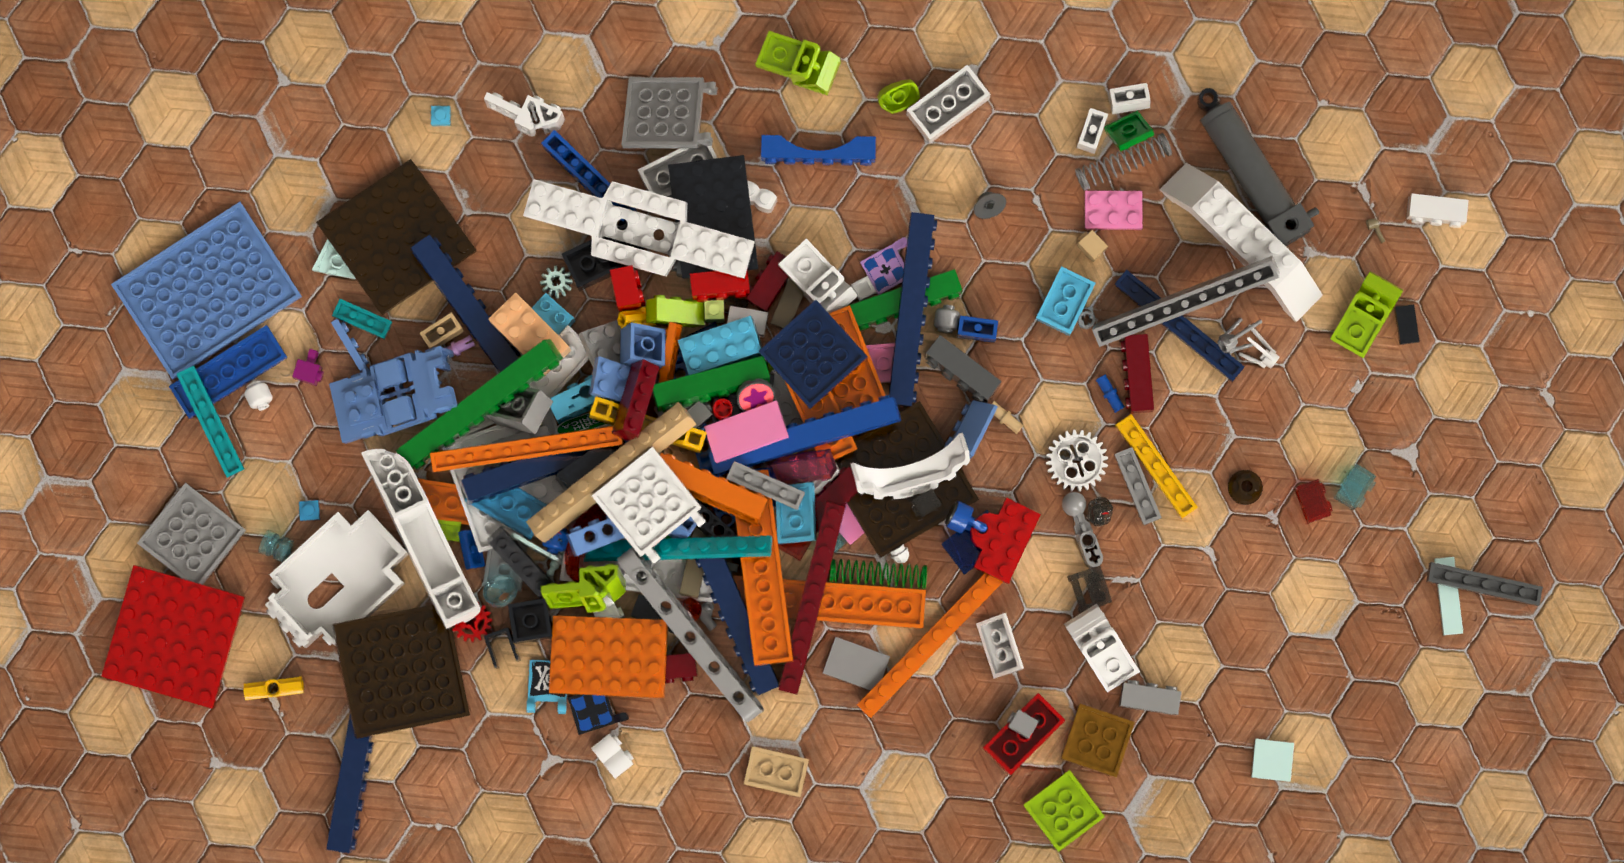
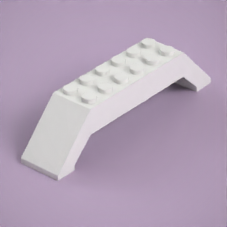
M1186 163L1160 188V191L1172 203L1179 205L1193 215L1244 266L1273 255L1280 276L1278 279L1267 282L1264 285L1272 292L1283 308L1282 310L1295 322L1323 296L1303 263L1216 179Z

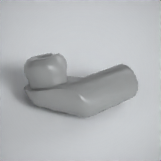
M705 602L701 606L699 618L708 630L711 631L717 626L711 618L714 605L711 602Z

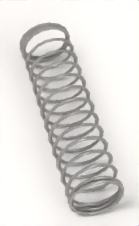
M1158 134V141L1154 137H1151V143L1145 140L1144 146L1138 143L1137 149L1135 146H1131L1130 151L1125 149L1130 154L1136 169H1138V166L1133 157L1132 147L1138 153L1142 165L1145 166L1140 155L1139 144L1144 149L1150 164L1152 162L1146 149V142L1152 148L1156 160H1159L1154 150L1152 139L1157 142L1163 158H1165L1164 151L1167 156L1172 155L1171 147L1165 134ZM1125 150L1123 151L1124 155L1117 151V158L1115 155L1110 154V160L1107 157L1103 158V163L1097 160L1096 166L1092 162H1090L1089 168L1083 165V172L1080 168H1076V175L1084 191L1090 189L1084 167L1090 173L1094 185L1097 186L1092 174L1091 164L1098 172L1101 182L1104 183L1099 171L1098 161L1103 166L1109 181L1111 179L1106 169L1105 159L1111 165L1115 177H1118L1113 167L1112 156L1117 161L1122 175H1124L1118 153L1122 155L1129 172H1131Z

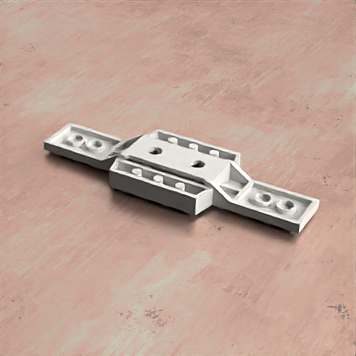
M533 179L523 215L527 218L591 235V255L626 266L633 265V268L665 277L669 274L675 261L679 260L745 279L755 241L688 223V203L685 201L613 181L603 198ZM612 202L640 209L643 211L651 212L675 220H679V222L675 223L651 215L615 206L612 204ZM620 219H625L628 223L625 230H619L617 227V222ZM661 229L664 232V238L658 241L654 238V232ZM603 237H608L611 239L619 240L650 250L668 254L669 257L645 251L642 249L634 248L631 246H627L624 244H620L617 242H613L610 240L603 239Z

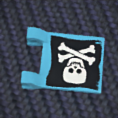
M530 660L527 713H535L536 701L558 702V714H566L567 694L549 693L550 661Z

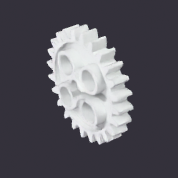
M1074 429L1072 435L1066 431L1065 438L1059 435V442L1056 440L1052 441L1055 447L1049 446L1048 449L1052 454H1046V457L1050 458L1051 461L1046 462V465L1051 466L1047 472L1054 473L1051 479H1058L1056 485L1064 483L1063 489L1070 486V491L1072 492L1077 487L1078 492H1081L1082 486L1089 490L1088 484L1095 487L1094 480L1099 482L1102 480L1099 474H1106L1102 468L1108 467L1107 464L1103 463V461L1108 460V457L1103 456L1107 450L1100 449L1103 442L1096 443L1097 436L1091 439V432L1084 436L1083 430L1077 435ZM1079 444H1085L1088 451L1080 453L1077 447ZM1070 445H1073L1077 459L1081 458L1082 460L1079 465L1084 477H1081L1077 463L1072 462L1074 454L1070 449ZM1065 450L1070 454V457L1067 460H1063L1059 453ZM1086 462L1093 463L1094 470L1087 471L1084 468V464ZM1069 468L1074 469L1076 477H1068L1066 470Z

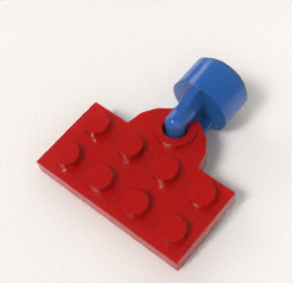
M1005 498L998 514L987 513L975 518L972 516L973 507L960 501L955 502L947 515L946 527L960 534L964 529L969 531L971 541L981 550L973 568L1009 584L1041 514L1009 498Z

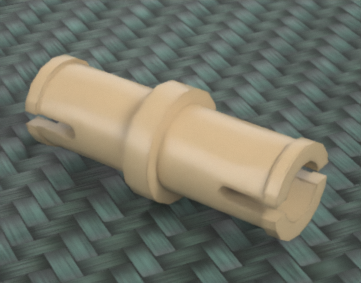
M993 401L992 404L998 406L994 416L1000 420L999 423H1004L1017 434L1024 425L1014 418L1009 410L1007 412L996 401Z

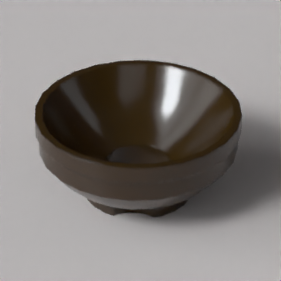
M1250 470L1236 472L1228 482L1230 497L1241 505H1249L1256 502L1263 491L1260 477ZM1243 481L1251 482V491L1245 492L1242 490L1241 484Z

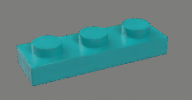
M339 299L332 314V317L384 340L393 323L386 318L342 299Z

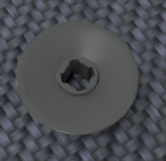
M985 192L978 197L974 213L981 219L997 216L1004 210L1006 199L999 193Z

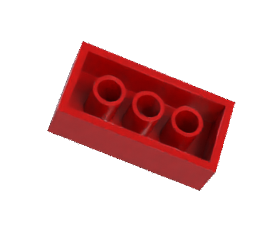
M1039 693L1020 710L1039 721L1029 739L1008 728L1010 723H1007L982 748L1009 776L1066 721Z

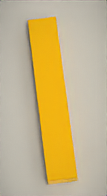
M1130 414L1115 424L1129 446L1133 447L1135 454L1181 519L1198 507L1133 415Z

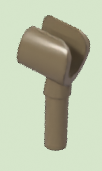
M1375 218L1366 220L1368 230L1375 229L1381 243L1385 242L1379 228V221Z

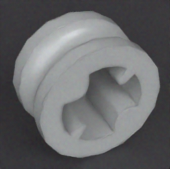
M1090 311L1082 312L1078 318V325L1083 329H1090L1095 323V316ZM1085 315H1088L1092 323L1088 322V325H1085L1081 317L1085 318Z

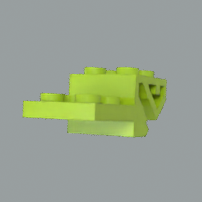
M768 31L755 65L758 68L791 78L794 85L828 96L841 64V59L830 51H820V46L807 40L802 42Z
M1370 271L1330 339L1364 358L1404 290Z
M614 564L579 568V583L570 581L566 584L550 583L547 586H541V594L550 609L584 606L588 613L603 611L606 608L603 600L605 596L616 602L626 592V580L618 565Z

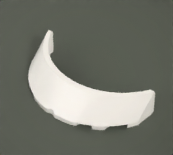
M959 433L941 451L913 464L887 469L868 468L856 463H850L857 491L860 494H870L875 499H883L885 496L901 499L933 490L943 480L950 481L956 476V472L963 465L967 466L970 457L964 435Z

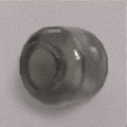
M1096 497L1091 500L1088 505L1087 519L1097 527L1110 523L1113 513L1112 503L1105 497Z

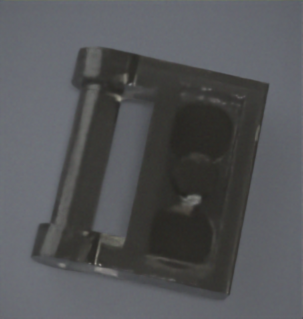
M1101 566L1067 576L1068 581L1072 584L1079 605V613L1084 612L1095 604L1100 607L1112 603ZM1080 578H1084L1092 602L1090 604L1085 602L1078 581Z

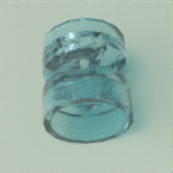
M268 530L260 543L258 552L268 557L273 555V559L283 563L290 555L294 541L284 536L279 538V534Z

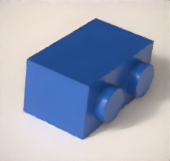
M960 316L957 338L995 343L998 320Z

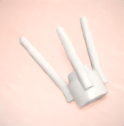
M1253 328L1251 331L1266 347V350L1250 337H1247V340L1262 352L1259 357L1262 361L1241 352L1239 356L1263 368L1267 366L1271 369L1279 359V356L1257 330Z

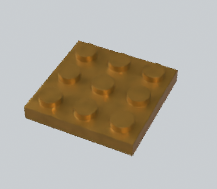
M1079 704L1061 759L1117 778L1135 722Z

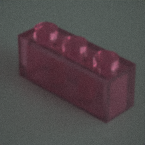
M831 449L790 454L777 458L772 464L776 479L788 485L800 482L809 483L814 480L827 481L832 478L837 470Z

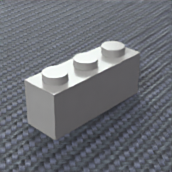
M1127 680V683H1122L1119 707L1178 715L1181 691H1177V687L1166 686L1165 689L1158 688V684L1147 683L1146 686L1139 685V681Z

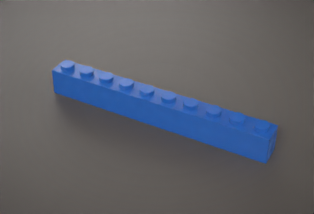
M886 395L878 398L879 401L874 403L866 401L860 403V407L854 409L853 406L843 408L841 413L834 414V412L824 414L821 419L816 420V417L804 420L805 423L801 425L797 423L789 424L786 426L789 438L719 463L715 462L712 451L708 452L714 475L720 476L729 473L734 461L750 467L900 422L902 420L896 399Z

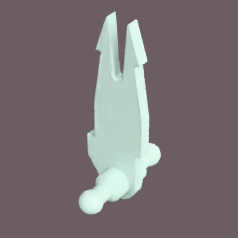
M515 533L510 535L530 549L551 560L550 568L546 572L548 577H552L554 571L560 565L562 566L564 552H558V555H553Z

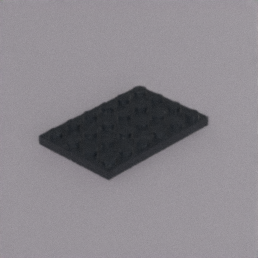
M744 155L668 165L672 198L688 203V223L755 241ZM754 244L747 271L759 269L756 244ZM680 261L682 279L690 278L691 273L715 271Z

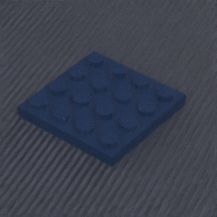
M814 300L759 350L760 354L810 409L868 358L817 300Z

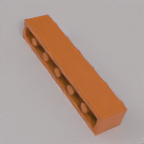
M660 454L695 499L754 525L758 524L768 501L764 495L747 491V488L742 485L731 484L724 477H715L708 470H699L690 462H681L671 454Z

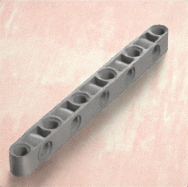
M632 547L617 558L619 565L741 717L746 722H750L762 713L764 709L758 699L643 556L640 557ZM638 572H645L647 578H640ZM662 602H669L671 608H664ZM691 631L696 637L689 638L686 632ZM715 661L720 665V667L713 668L710 665V662ZM739 691L743 693L744 697L737 698L734 693Z

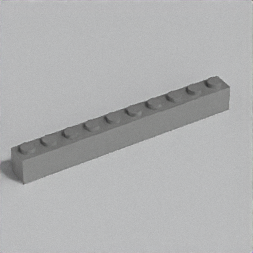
M1272 255L1096 323L1092 331L1099 347L1278 279L1280 272Z

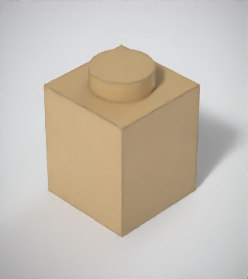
M1093 230L1089 233L1084 232L1078 238L1080 242L1077 247L1092 262L1107 250L1108 246Z

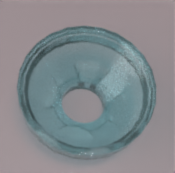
M509 575L494 576L483 588L485 601L493 607L508 605L517 595L518 588L516 582ZM508 593L506 599L499 600L501 594Z

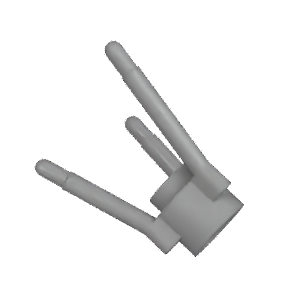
M1239 318L1223 335L1219 336V348L1224 353L1232 354L1235 351L1253 347L1251 343L1236 347L1238 344L1237 339L1261 324L1262 320H1258L1236 335H1229L1242 322L1243 319Z

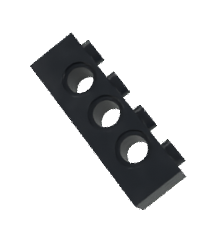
M501 526L487 538L488 543L541 599L543 597L541 586H547L553 583V581Z

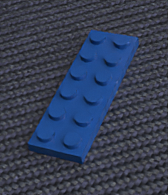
M266 325L196 370L212 403L215 404L288 357ZM178 380L171 384L169 388L188 418L191 419L196 416L180 381Z

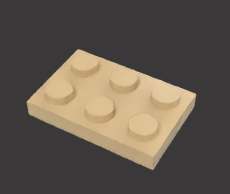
M752 746L744 785L801 797L809 759Z

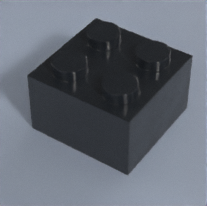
M544 598L508 604L515 644L553 637L549 606Z

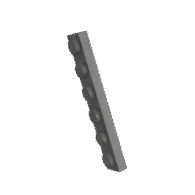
M1433 562L1429 563L1426 582L1534 606H1540L1543 589L1542 586Z

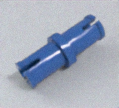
M1106 374L1095 380L1104 393V399L1107 398L1114 413L1125 407L1116 393L1117 389L1113 388Z

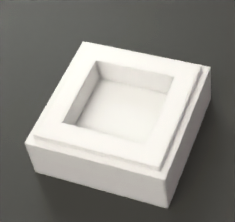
M868 276L851 284L852 289L858 296L859 302L877 293Z

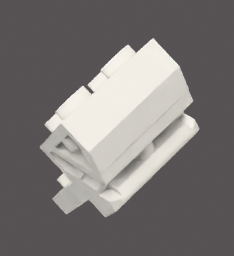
M487 92L484 97L488 108L515 120L517 130L532 137L536 135V129L542 127L545 134L551 133L554 130H560L565 121L559 106L552 103L548 105L544 103V99L536 95L533 97L528 95L522 108H519L520 105L510 100V102L503 100V96L495 92L492 94ZM534 109L536 110L538 118L540 120L538 124L533 123L534 121L531 116L532 111L535 122H538Z
M807 238L778 264L803 291V295L810 303L817 300L828 313L848 306L858 297L852 287L844 281L845 278L821 255Z
M1097 604L1064 624L1107 692L1140 672Z

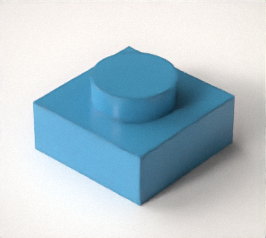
M319 500L299 501L300 521L320 520Z

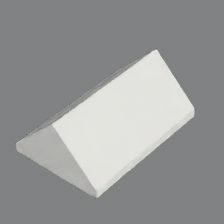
M1006 613L976 623L994 679L1024 669Z

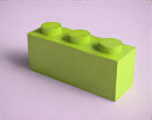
M654 295V298L646 300V323L669 325V322L691 328L704 326L705 305L703 302L693 300V298L686 299L685 301L681 300V297H670V299H667L665 295Z

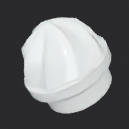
M901 545L890 552L891 558L897 563H905L909 558V549Z

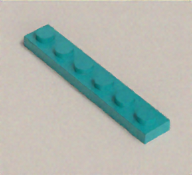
M195 366L177 373V377L226 477L228 478L244 470V466Z

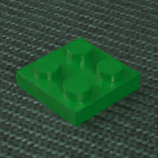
M1138 110L1104 126L1106 134L1120 152L1154 136L1153 129Z

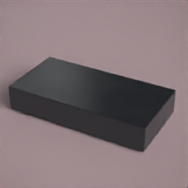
M1414 304L1394 307L1400 345L1419 343Z

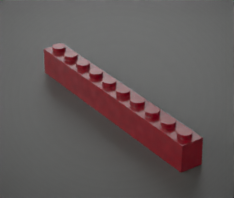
M831 501L826 502L791 639L793 661L785 662L779 686L781 691L796 695L799 692L846 505Z

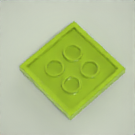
M1070 770L1023 805L1058 852L1105 817Z

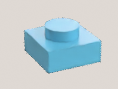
M431 106V126H451V107Z

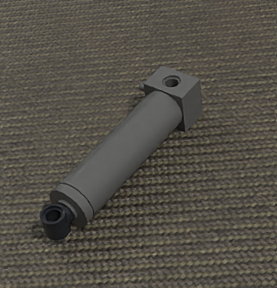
M1203 89L1197 99V104L1206 112V115L1200 122L1264 221L1265 227L1285 246L1308 234L1314 227L1311 218L1319 214L1318 208L1314 207L1306 212L1301 203L1295 205L1231 102L1220 104L1217 92L1214 89ZM1210 96L1212 103L1204 102L1203 97ZM1285 225L1290 226L1292 230L1287 229Z

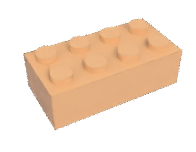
M517 293L512 295L488 318L490 323L522 355L526 354L544 339H551L563 358L572 351L568 344ZM550 369L544 372L545 376L550 372Z

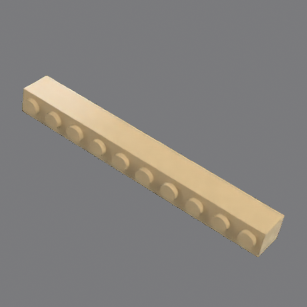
M678 402L643 429L639 437L629 440L527 520L526 523L537 538L544 543L597 503L592 495L652 447L659 454L694 427L696 422Z

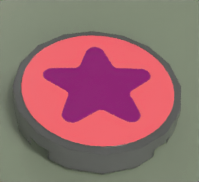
M760 378L753 381L748 380L737 391V403L740 409L745 412L775 401V392L767 380Z

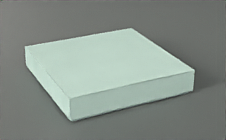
M1255 739L1251 778L1291 782L1294 743Z

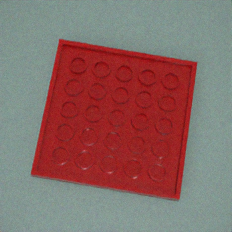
M133 565L101 677L213 709L246 597Z

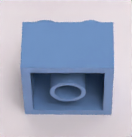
M629 323L621 329L620 363L631 367L633 363L644 359L659 366V369L665 366L666 329Z

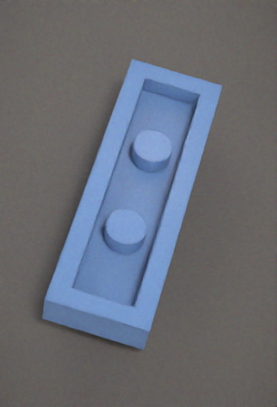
M338 319L332 321L331 324L362 373L363 368H368L366 366L369 364L364 354L360 355L357 351L359 345L354 337L350 339L347 332L350 330L345 322L340 323Z

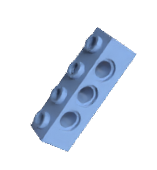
M607 515V519L600 522L599 519L588 522V527L583 529L581 526L570 529L571 533L566 535L574 557L625 537ZM605 524H608L612 529L610 535H605L602 532V527ZM587 531L592 532L594 536L592 542H587L584 539V534Z

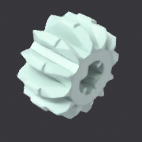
M554 266L553 272H551L550 268H547L546 270L549 275L544 273L541 275L546 279L540 281V284L545 286L542 289L543 292L549 291L548 295L550 297L555 293L556 299L559 298L560 292L563 296H566L564 290L571 291V287L567 284L573 283L572 279H567L571 276L570 272L564 274V267L558 271V267ZM559 278L561 284L554 286L553 279Z

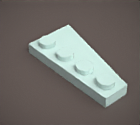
M327 239L312 271L355 279Z

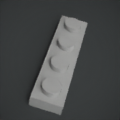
M1133 447L1114 454L1143 526L1161 519L1162 517Z
M736 461L733 462L726 478L798 510L805 492Z

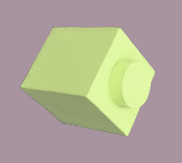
M708 300L704 302L705 323H725L724 300Z

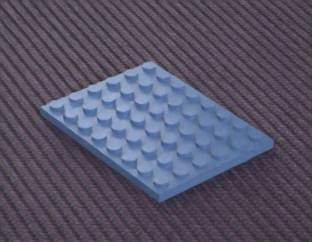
M238 202L111 284L173 380L177 378V373L201 363L302 297L241 202Z

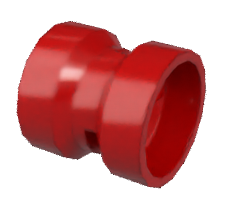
M727 399L717 400L713 406L714 416L719 420L731 417V402Z

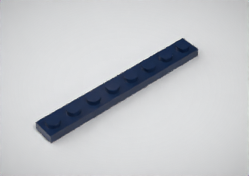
M1128 270L1114 284V286L1139 306L1161 299L1160 296ZM1183 315L1161 323L1231 382L1244 369V365L1228 352L1224 353L1216 342Z

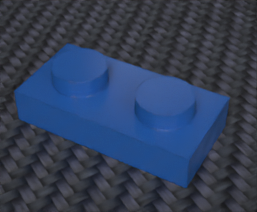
M464 530L458 532L466 570L485 567L483 552L479 553L472 531Z

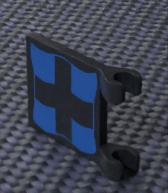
M578 694L568 698L579 735L629 719L626 712L613 715L608 696Z

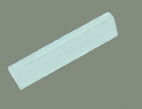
M1454 557L1434 559V563L1455 567ZM1437 584L1443 636L1463 634L1458 589Z

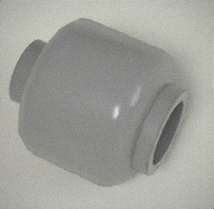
M943 305V308L936 310L934 326L938 328V332L952 334L953 331L958 329L960 313L954 310V306Z

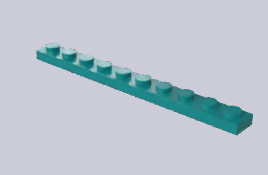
M739 536L662 539L652 548L661 557L659 560L771 556L772 537ZM617 540L581 554L580 560L581 562L617 561V558L632 548V545L628 540ZM646 554L642 555L645 560H650Z

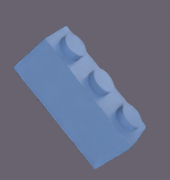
M975 400L969 405L965 404L961 411L963 417L961 421L957 420L953 427L955 433L953 437L947 439L944 447L949 445L959 433H963L971 459L998 406Z

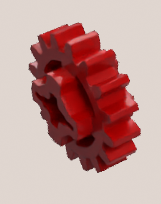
M483 605L480 608L481 613H478L473 618L476 619L474 621L475 628L470 624L467 625L469 621L465 623L462 621L456 624L452 631L459 632L457 634L458 638L464 636V642H467L468 638H470L472 643L475 642V638L482 641L481 635H488L486 630L492 629L488 625V623L493 622V619L488 618L491 612H485L486 606ZM484 621V626L480 631V623ZM463 630H472L473 634H466Z

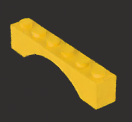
M596 396L589 418L614 426L620 405ZM645 415L641 431L657 418ZM692 427L674 441L672 445L700 453L707 432Z

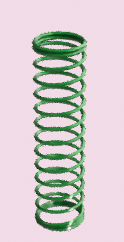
M832 558L829 580L832 583L833 578L835 583L838 581L840 565L842 583H845L849 564L850 584L853 582L855 567L857 570V584H860L864 565L865 585L868 583L870 568H872V585H875L879 566L880 586L883 585L885 569L887 567L888 587L890 586L894 568L895 587H897L902 567V586L904 588L906 585L909 569L910 587L912 588L917 567L918 589L921 586V581L922 589H926L927 565L925 564L921 570L920 581L918 564L914 567L912 578L910 563L907 565L905 580L903 564H900L896 580L895 562L892 564L890 579L888 563L886 562L881 581L880 561L876 566L875 577L873 562H870L866 579L865 561L862 562L859 576L858 561L855 560L851 578L850 560H847L845 575H843V560L841 558L836 577L835 559Z

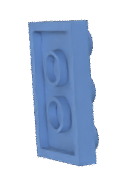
M600 356L596 357L589 394L620 404L631 367Z

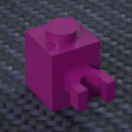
M309 349L306 361L297 360L292 376L295 380L317 386L318 382L322 381L324 371H322L320 365L315 364L319 352Z

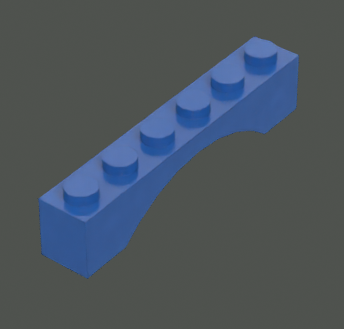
M761 135V161H765V164H776V161L788 165H793L795 162H803L805 165H813L814 162H822L823 165H833V162H841V165H852L853 162L869 166L871 163H875L876 137L856 136L850 142L838 148L816 151L798 147L788 142L781 135Z

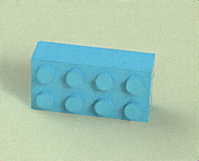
M751 316L678 340L688 375L762 356L759 350L763 347L755 322Z

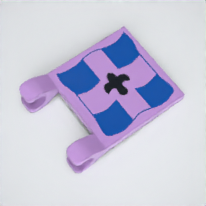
M905 237L860 262L878 295L902 283L904 262L897 250L906 247L907 240Z

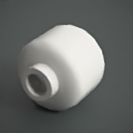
M260 381L247 385L244 394L249 406L259 411L268 408L269 403L273 399L268 385Z

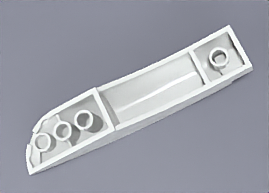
M371 449L362 452L363 459L445 628L448 629L462 621L465 623L471 620L480 612V606L447 542L411 465L401 455L386 451L385 449Z

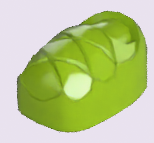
M911 79L892 83L881 89L877 95L879 105L892 114L912 106L920 98L919 89Z

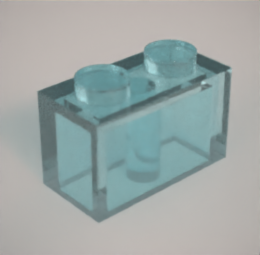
M1355 464L1334 498L1352 510L1357 507L1361 508L1366 500L1364 497L1367 490L1371 492L1376 484L1374 481L1376 475Z

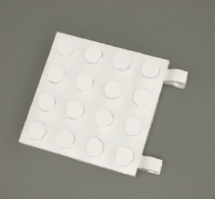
M654 447L650 448L592 495L640 557L646 554L653 564L661 557L652 547L689 517L699 527L706 522L698 513V510L702 507Z

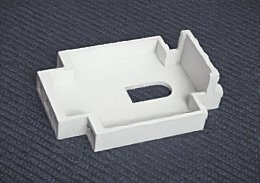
M369 510L352 525L337 512L269 574L273 578L271 583L277 589L280 587L282 589L277 594L272 593L268 597L269 601L265 604L268 608L266 612L273 619L278 618L281 622L279 626L286 633L290 632L294 636L292 640L298 647L303 646L307 648L322 634H324L322 638L329 646L331 644L336 646L332 624L366 618L373 614L405 584L392 569L409 554ZM330 574H333L343 584L344 588L322 608L314 609L308 604L309 594Z

